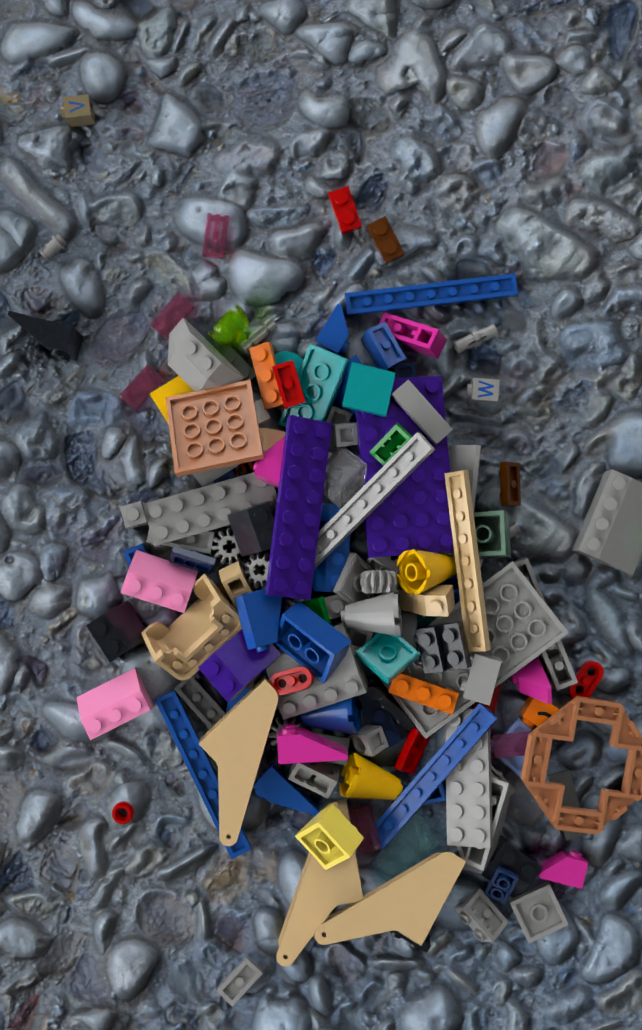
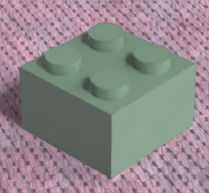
M504 510L473 512L479 559L511 558L509 514Z

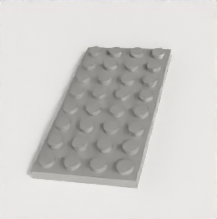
M513 561L482 583L491 650L480 652L501 658L502 662L495 687L569 633ZM460 601L455 604L449 617L439 616L428 625L463 621ZM469 652L470 656H473L474 652ZM417 658L403 671V673L459 692L452 715L392 694L425 739L476 702L463 698L464 691L460 690L463 677H468L469 669L462 668L444 672L424 673V668L420 667L419 658ZM379 677V679L382 681L385 687L389 690L391 682L387 684Z

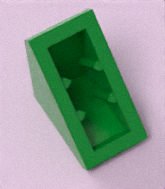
M397 422L369 453L384 466L412 436Z

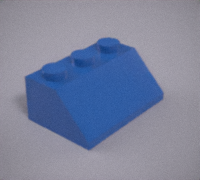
M299 601L282 614L277 642L274 644L302 667L310 668L314 676L324 684L346 656L351 641Z

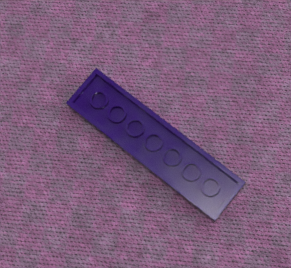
M293 415L287 417L265 595L304 600L311 599L332 423Z

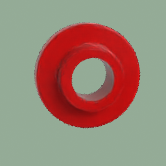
M121 801L113 807L112 817L119 824H127L134 817V808L129 802ZM120 809H125L127 815H121Z

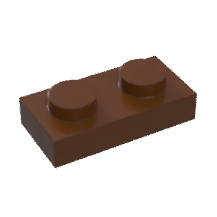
M386 216L366 225V229L385 265L404 256L405 253Z
M500 462L501 506H521L520 463Z

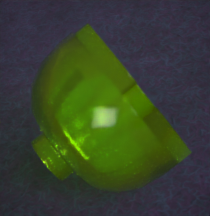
M239 304L235 305L237 310L233 312L230 309L213 325V332L208 330L206 333L214 342L221 346H231L234 343L240 345L247 338L245 333L249 329V319Z

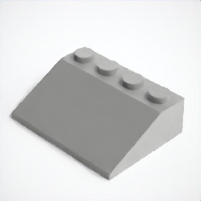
M613 469L605 471L572 551L633 576L642 555V483Z
M344 623L333 626L351 641ZM352 641L346 656L324 684L315 677L314 683L309 689L287 695H278L277 706L283 720L367 693L368 680L359 658L356 656ZM276 646L282 655L266 669L269 681L275 673L302 666ZM303 674L301 677V680L303 682L307 680L305 674ZM284 679L281 681V686L283 688L286 686V681Z

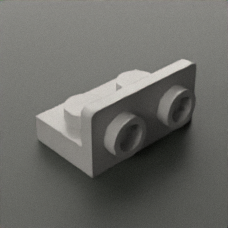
M476 888L463 904H457L455 910L459 913V919L471 927L473 935L481 942H494L509 923L480 888Z

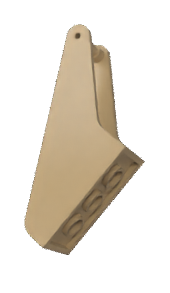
M266 676L206 732L199 742V745L211 756L218 766L219 838L225 846H232L237 842L278 703V694L270 685V681Z
M347 799L333 801L325 806L326 808L333 804L350 822ZM356 850L350 858L327 870L310 852L308 853L278 938L279 948L276 959L281 966H290L313 937L316 928L323 924L335 907L363 900Z
M436 852L363 895L362 901L350 903L329 915L323 924L316 928L313 935L314 939L321 945H327L389 931H398L422 946L466 861L451 852Z

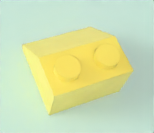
M333 804L321 810L295 835L325 870L350 858L364 839L357 828Z

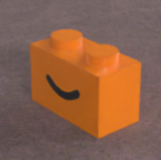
M529 696L518 714L523 717L522 722L533 728L534 725L539 726L560 709L551 703L547 704Z

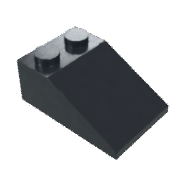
M8 311V316L50 350L51 355L56 356V359L64 362H70V359L77 361L83 335L73 326Z

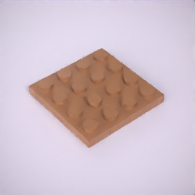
M251 380L166 397L174 471L177 477L264 459Z

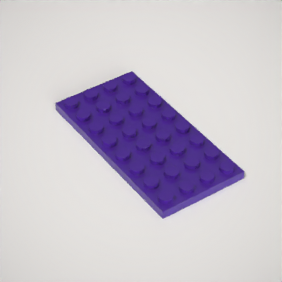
M442 376L394 378L391 394L409 379L446 421ZM390 396L385 417L356 410L362 487L383 467L369 452L397 422L412 437L417 432L421 433L435 449L365 519L368 558L400 556L404 551L411 549L434 553L454 552L444 474L450 472L447 435L434 445L392 396Z

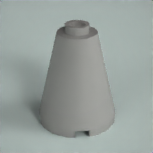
M399 591L389 592L345 605V610H341L342 623H346L347 628L401 636L402 615L400 605L398 604L401 603Z

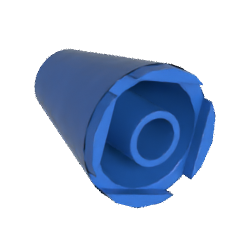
M355 696L300 714V722H303L306 727L352 735L358 734L357 731H360L361 710L358 709L355 702H359V698Z

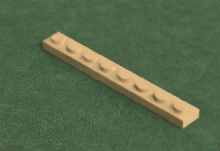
M468 470L444 473L462 620L469 652L489 651L491 649Z

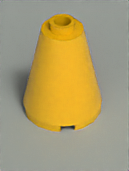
M415 549L404 551L399 556L396 567H399L400 574H397L400 586L409 594H421L455 576L457 573L455 558L452 555Z
M357 753L349 755L346 765L342 769L341 776H344V783H339V793L342 797L395 800L402 793L403 785L398 777Z

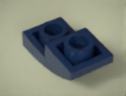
M498 865L485 889V895L505 904L519 879V875Z

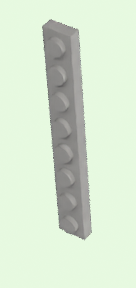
M417 432L319 531L314 569L435 450L421 433Z

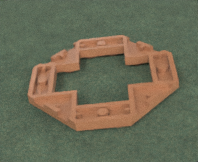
M576 696L528 734L521 780L555 829L598 835L605 829L603 826L612 819L615 821L628 810L627 807L635 800L639 801L642 799V737L633 721L625 713L626 710L621 703ZM577 720L613 725L609 745L615 748L628 749L621 791L601 788L597 810L562 806L565 785L545 781L552 740L573 742Z

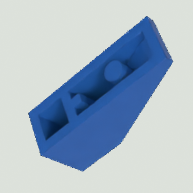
M274 763L254 783V791L262 800L266 798L271 803L315 816L320 812V807L293 781L288 780V777Z

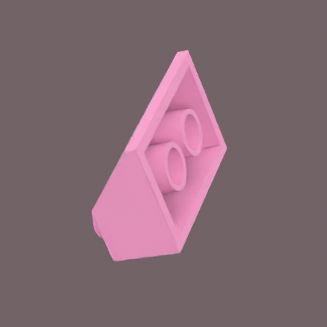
M136 550L121 593L185 613L198 571Z
M136 667L76 697L80 719L90 740L148 712L154 707Z

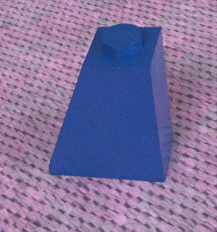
M266 588L234 598L248 650L256 648L257 652L270 649L269 644L277 642L282 597L265 595Z

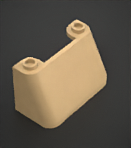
M205 573L193 586V591L199 599L185 613L178 617L169 627L161 622H155L141 632L154 662L178 680L191 678L199 670L198 667L242 630L237 610Z

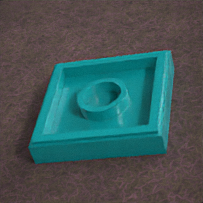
M352 362L342 407L385 417L395 372Z
M377 633L356 651V656L387 684L419 658L420 655L401 636Z

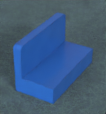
M385 321L368 329L361 337L362 343L377 368L388 371L390 368L406 360L404 353Z

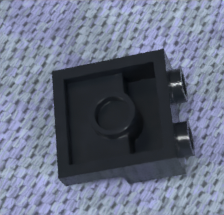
M463 621L428 625L415 629L414 643L419 646L421 655L418 662L420 667L424 668V673L444 672L472 666Z

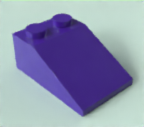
M241 630L198 668L228 702L234 700L282 653L273 643L269 644L270 649L257 652L256 648L248 650L243 630Z

